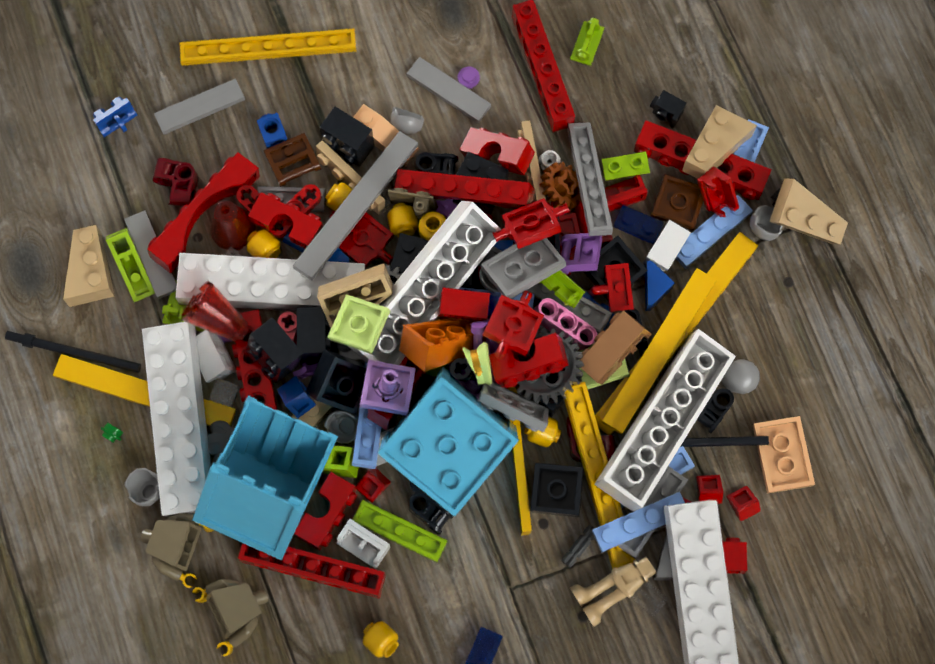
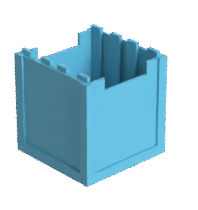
M443 366L438 371L436 379L408 411V415L404 416L391 432L388 431L383 437L377 454L455 517L519 439L516 426L512 422L504 420L492 410L483 407L481 402L461 386L450 375V371Z
M248 396L242 408L237 426L223 453L220 454L216 464L213 463L209 470L192 520L282 560L338 436L316 429L301 420H296L281 411L265 406L257 401V399Z

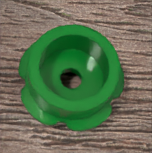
M108 422L104 428L101 427V430L104 431L102 436L113 443L116 439L121 440L120 437L123 431Z

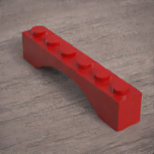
M239 152L233 157H229L225 161L223 168L210 177L209 183L195 193L194 199L189 205L186 204L180 209L179 215L175 220H171L165 225L161 235L154 237L150 241L147 248L150 258L171 274L179 265L180 253H186L190 232L200 216L220 200L236 195L237 190L241 186H252L260 177L259 167Z
M402 169L397 170L395 188L406 189L408 193L416 194L418 191L429 193L434 199L473 201L508 209H518L533 203L535 188L530 182Z

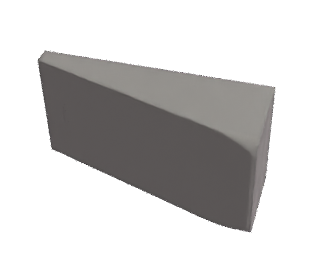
M667 532L654 580L673 579Z

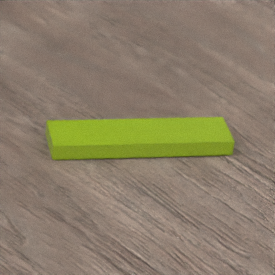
M363 499L352 519L362 527L436 563L448 540Z

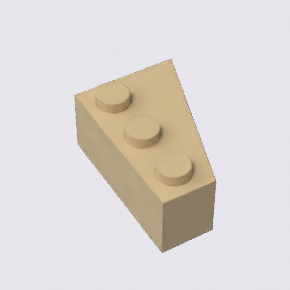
M716 105L688 155L682 171L698 179L712 167H719L727 157L753 136L757 125Z
M795 179L783 180L769 221L816 239L840 245L848 225L847 221Z
M96 225L73 230L63 300L69 307L114 297L100 230Z
M383 263L319 286L317 298L330 328H332L346 294L379 305L392 295L393 283Z

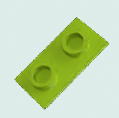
M591 18L590 21L583 22L570 60L589 66L592 65L605 28L599 25L598 19Z
M646 152L602 159L605 181L650 173Z
M561 270L539 282L550 291L553 290L555 295L564 302L565 306L569 305L573 308L576 307L585 293L582 288Z

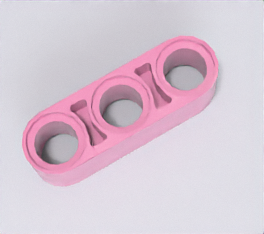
M551 298L543 299L533 309L543 314L541 307L547 308L550 316L544 315L540 325L550 332L555 328L558 335L563 331L566 334V338L571 336L574 340L572 344L577 343L579 346L578 350H585L595 342L596 330ZM561 320L568 323L569 329L562 327ZM580 333L587 336L588 342L581 340Z

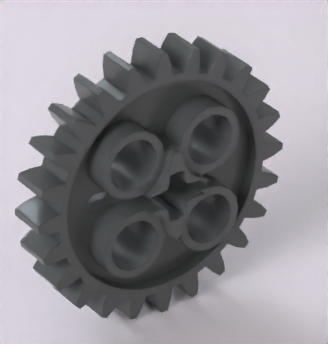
M543 328L542 334L537 332L534 339L549 335L546 328ZM555 328L551 330L550 334L557 333ZM563 331L559 336L563 341L569 366L563 367L565 371L557 373L548 372L540 375L536 380L518 382L514 389L518 388L517 392L520 396L525 394L526 400L529 401L533 397L534 402L538 404L542 398L543 402L547 405L549 398H552L557 403L558 395L566 399L565 391L568 390L573 393L574 390L571 385L580 384L576 376H583L582 371L578 369L584 367L583 361L579 360L583 355L581 352H576L579 346L577 343L572 344L574 341L572 337L566 338V334ZM534 340L526 356L516 352L519 361L525 362L533 357L532 354L535 351ZM554 375H558V381L550 384L549 379Z

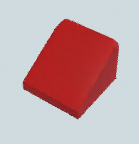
M377 468L369 469L355 487L373 503L390 485L391 481Z
M720 475L696 476L698 501L717 500V504H721L724 492Z
M747 485L726 496L740 521H744L761 510L759 500Z

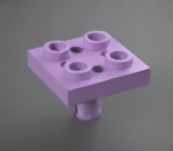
M368 360L360 407L407 416L416 368Z

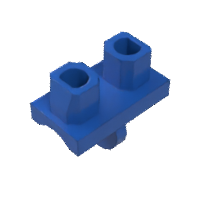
M118 96L112 100V107L107 111L98 109L93 113L95 118L93 121L104 137L118 128L126 132L127 128L124 124L137 116L127 98L122 99Z

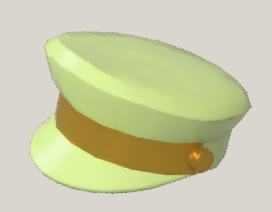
M483 342L474 350H468L463 347L464 355L476 375L478 385H491L492 374L488 343Z

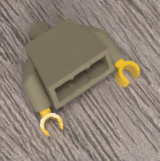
M180 513L171 515L165 520L156 521L153 530L145 529L142 532L141 541L148 544L146 553L152 555V562L161 574L176 581L181 580L185 587L192 588L193 586L186 584V578L192 576L197 579V577L191 573L184 574L182 571L187 572L202 529L198 525H201L206 532L214 530L193 521L194 514Z
M220 579L206 585L205 589L196 587L192 593L202 592L201 598L195 601L198 603L207 601L224 639L229 638V641H224L217 645V649L223 645L227 646V653L222 655V657H225L232 653L233 647H238L251 636L258 625L257 618L262 614L259 606L268 602V595L264 589L253 593L248 583L241 584L235 580Z

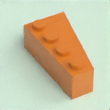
M451 318L403 325L399 351L424 372L452 363L458 358L464 359L466 357L463 347L473 350L471 324L477 321ZM483 336V342H486L485 336Z

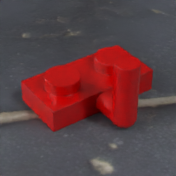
M628 263L605 265L606 285L591 287L588 290L589 295L607 294L609 312L633 310L634 305Z

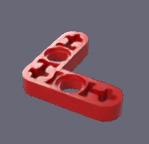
M243 185L237 190L236 196L239 203L250 213V207L253 205L248 199H244L242 194L244 192L247 194L252 192L250 195L256 202L260 193L251 185ZM306 185L286 205L292 203L299 206L301 212L308 215L321 202V191L316 185ZM315 191L316 198L314 200L309 198L305 202L308 207L305 208L302 202L298 200L301 198L304 202L308 198L306 193H313ZM288 220L278 221V224L283 222L282 226L284 229L282 231L278 229L274 231V226L270 233L276 238H282L292 230L293 223Z

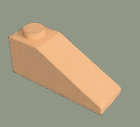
M365 104L361 106L353 117L372 129L374 146L381 151L386 149L399 132L383 116ZM418 147L411 154L408 160L404 163L405 167L409 164V162L419 151Z

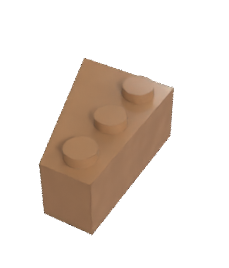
M622 311L621 314L618 312L612 317L609 322L611 325L606 331L602 330L595 337V344L590 349L586 348L582 352L583 357L579 359L584 363V367H581V369L601 385L622 365L621 362L629 353L633 354L638 349L636 345L643 337L648 339L652 335L625 311Z

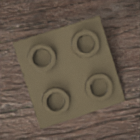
M403 188L388 189L391 204L405 203L412 206L418 222L424 214L431 212V210L436 211L434 198L427 192L418 191L415 194L408 193Z

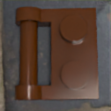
M305 133L263 150L280 187L287 185L286 182L313 170L315 172L321 170V166ZM309 158L310 160L309 163L282 174L280 171L303 159Z

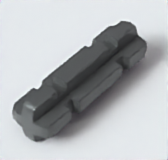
M588 525L583 531L584 534L580 535L570 547V552H566L562 557V562L566 566L572 567L577 561L576 558H579L591 544L590 541L594 540L595 537L592 530L595 528Z

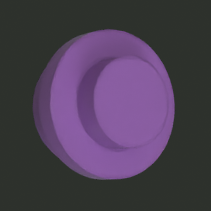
M464 67L459 71L458 82L466 88H473L479 83L480 75L475 68Z

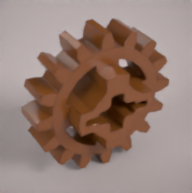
M555 162L543 170L544 174L540 176L543 182L540 183V187H543L545 191L542 192V195L548 196V203L554 202V208L567 203L569 210H572L582 202L576 171H572L571 164L566 167L564 162L560 164Z

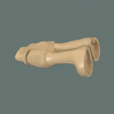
M645 557L638 562L634 560L633 563L620 568L615 567L609 575L591 586L582 587L576 584L570 587L581 607H583L615 585L617 587L615 591L601 600L583 608L593 627L601 622V615L607 609L626 597H632L634 592L644 583L649 582L648 578L657 572L648 558Z

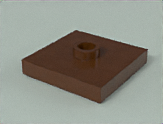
M664 174L651 217L665 222L671 220L681 227L694 231L704 201L699 185Z

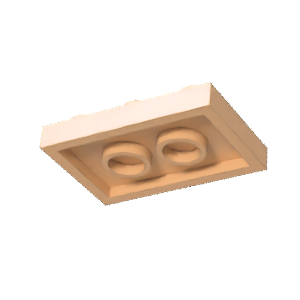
M800 416L754 423L752 425L755 436L769 437V445L757 446L767 494L815 485Z

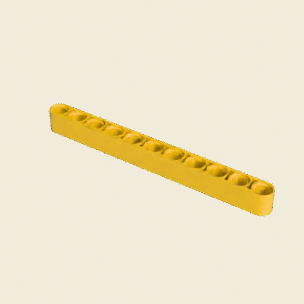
M739 232L707 272L708 275L717 280L666 364L757 249L758 244L743 233ZM639 359V360L637 361V363L633 366V368L629 371V374H630V375L632 374L633 370L635 369V367H636V365L638 364V362L640 361V359ZM629 377L622 380L595 415L598 428L607 435H611L615 430L603 424L602 421Z

